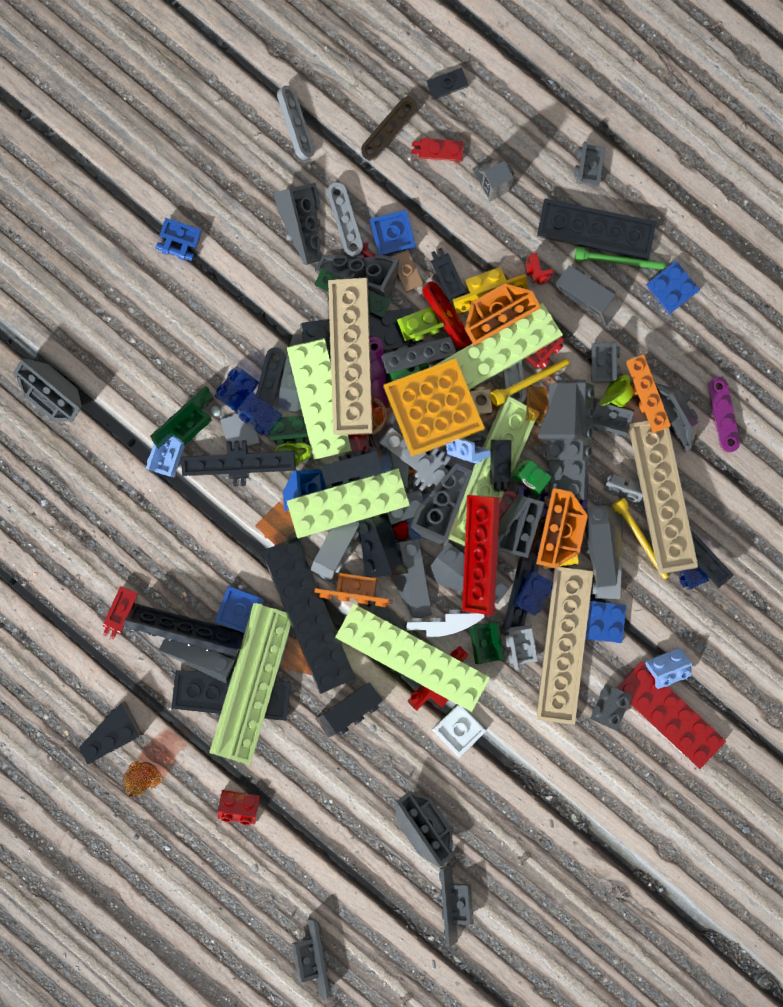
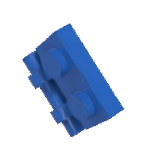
M165 218L159 236L165 238L166 241L165 244L157 242L156 249L162 251L163 254H172L178 256V259L192 261L194 254L188 252V248H197L202 230ZM172 242L182 244L181 249L172 247Z

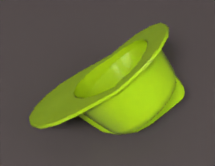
M622 375L615 382H611L600 399L599 404L603 406L612 403L619 407L626 406L634 395V389L630 384V376Z

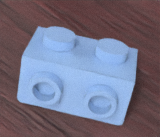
M171 437L159 449L153 443L146 469L174 478L185 446L174 437Z
M459 439L447 444L448 455L472 463H480L483 459L490 458V450L476 446L471 441Z
M681 648L647 660L646 667L654 676L655 686L659 689L690 677L692 663Z

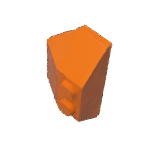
M504 283L471 302L465 330L475 346L540 309L541 306L533 291Z
M553 488L536 564L557 568L580 554L588 515L573 492Z

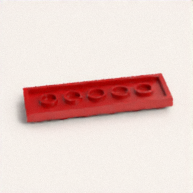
M467 495L462 611L495 615L500 497Z
M641 661L616 687L632 695L629 704L699 769L726 742L668 686L657 689L654 676Z

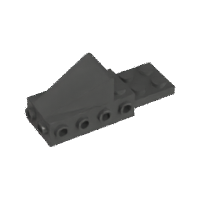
M576 379L574 383H568V380H557L556 383H550L547 391L549 407L539 431L538 439L547 441L545 456L547 457L546 460H549V475L552 477L548 484V499H551L552 490L556 488L573 492L577 500H587L588 462H591L593 402L595 392L594 385L586 383V380Z

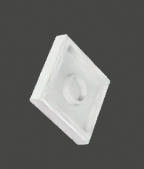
M460 705L451 710L432 729L458 757L464 754L487 731Z

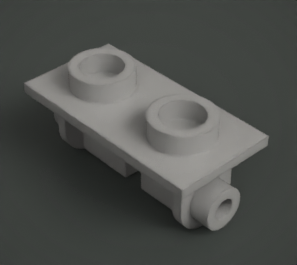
M614 474L608 475L607 483L603 488L604 491L613 496L624 497L629 502H640L643 494L639 483L629 480L626 486L624 485L625 478Z

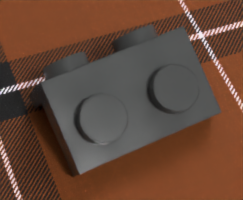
M583 142L582 147H578L577 158H580L579 166L576 165L574 170V177H577L576 183L599 186L605 147L587 145L588 142Z
M616 342L591 344L592 382H615L617 377H620V366H617V358L620 357V347L616 346Z
M597 399L594 408L593 428L597 431L606 430L612 432L613 435L619 437L623 435L628 436L629 424L631 423L634 409L625 406L619 407L612 403L602 406L599 404L600 400Z
M414 488L405 491L410 506L387 512L391 525L415 516L418 507L424 501L420 490L416 491Z
M605 683L590 719L613 730H617L632 695Z

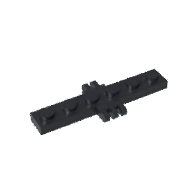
M237 440L234 441V448H232V441H227V454L182 456L181 467L182 476L229 474V478L233 479V485L236 487L239 486V479H241V486H246V478H249V473L296 470L295 451L248 453L247 440H242V448H240V442Z

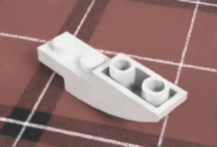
M449 610V614H445V621H441V618H430V621L422 622V618H411V622H407V630H426V638L450 635L476 624L484 618V614L461 613V610Z

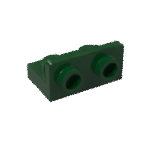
M303 416L269 418L270 441L274 442L275 445L284 444L287 440L301 443L305 442V439H309Z

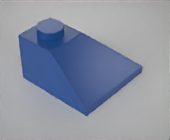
M321 469L293 471L283 490L284 511H289L288 500L326 490Z

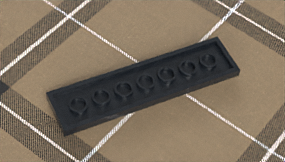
M292 538L261 551L319 694L356 679L340 640L335 638L337 632L323 598H320L319 593H315V588L318 589V586L298 538Z

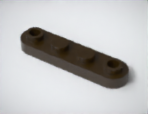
M402 98L363 143L361 153L366 160L373 161L377 159L416 114L417 103L413 98ZM410 106L411 110L405 111L404 107ZM368 149H373L374 153L369 154L367 151Z

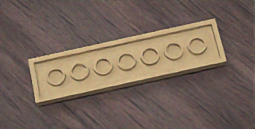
M368 279L328 280L333 435L373 433Z
M648 421L629 424V432L658 574L697 568L698 564L670 430L666 428L653 433Z
M563 567L554 568L536 720L575 725L593 571Z

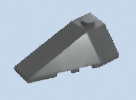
M322 255L315 268V273L319 274L321 269L324 268L345 279L367 278L368 290L389 299L395 287L399 260L384 255H375V257H364V255H357V257Z
M608 506L587 507L585 512L588 515L585 533L597 588L616 586L623 537L621 516Z

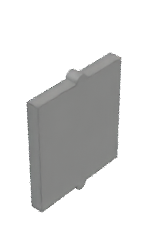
M251 411L238 415L234 413L233 416L220 420L226 441H232V448H234V441L237 440L240 442V448H242V440H247V447L260 443Z

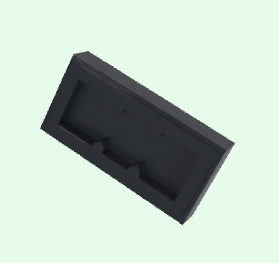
M462 68L426 81L433 100L469 86Z

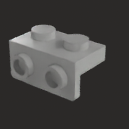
M532 625L509 628L506 644L507 647H511L512 652H509L510 664L514 663L515 670H519V664L538 662Z

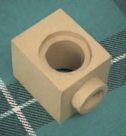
M475 387L474 391H471L470 394L479 415L492 414L490 389L486 390L485 387ZM478 396H483L486 399V404L480 406L476 403L475 399Z

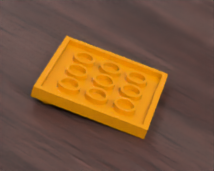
M456 358L384 384L385 392L411 457L485 429Z

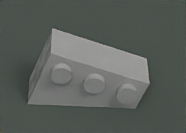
M356 521L342 525L329 531L311 567L312 574L331 582L335 572L339 573L344 564L341 562L343 557H347L352 549V546H350L352 539L356 541L360 534V530H358L359 522Z

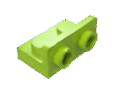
M432 307L397 319L405 341L412 339L413 342L424 338L423 334L428 333L431 336L440 332L438 328L444 326V323L438 324Z

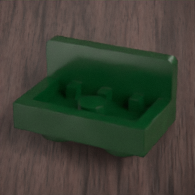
M491 622L470 626L475 664L504 660L505 651L502 646V631L499 623Z

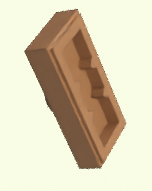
M409 250L391 257L399 260L397 274L405 292L423 286Z

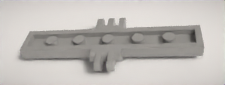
M391 427L379 441L382 446L388 447L390 452L416 470L414 473L416 478L412 485L416 487L421 481L422 483L418 487L420 491L426 485L428 487L432 484L437 486L449 471L445 466L452 456L447 454L442 459L445 454L443 449L436 455L440 447L432 449L428 455L424 452L411 457L404 437Z

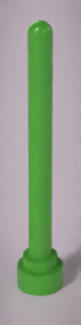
M576 247L574 262L580 263L594 260L661 270L666 267L664 262L588 252L584 247Z

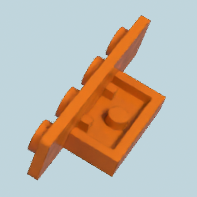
M640 355L626 361L634 382L632 388L635 395H639L641 401L638 402L642 413L645 412L652 432L655 433L669 428L671 424L645 355Z
M339 573L336 591L315 588V593H319L320 598L331 599V596H337L338 600L349 602L351 598L357 599L356 603L368 604V601L376 602L375 606L387 607V604H393V600L375 597L378 581L376 578Z

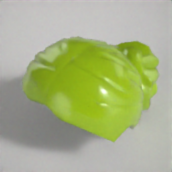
M303 442L296 444L284 443L279 445L274 451H295L296 468L301 462L309 460L311 457V446Z

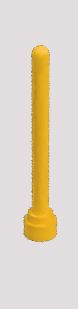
M563 359L504 390L496 389L490 392L492 403L495 406L503 404L508 396L568 366L570 361Z
M624 497L611 505L615 512L622 514L657 569L653 548L629 513L626 499ZM669 573L660 574L664 579L669 577Z

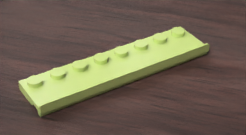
M259 603L253 604L211 745V754L251 765L291 626L286 612L269 608Z

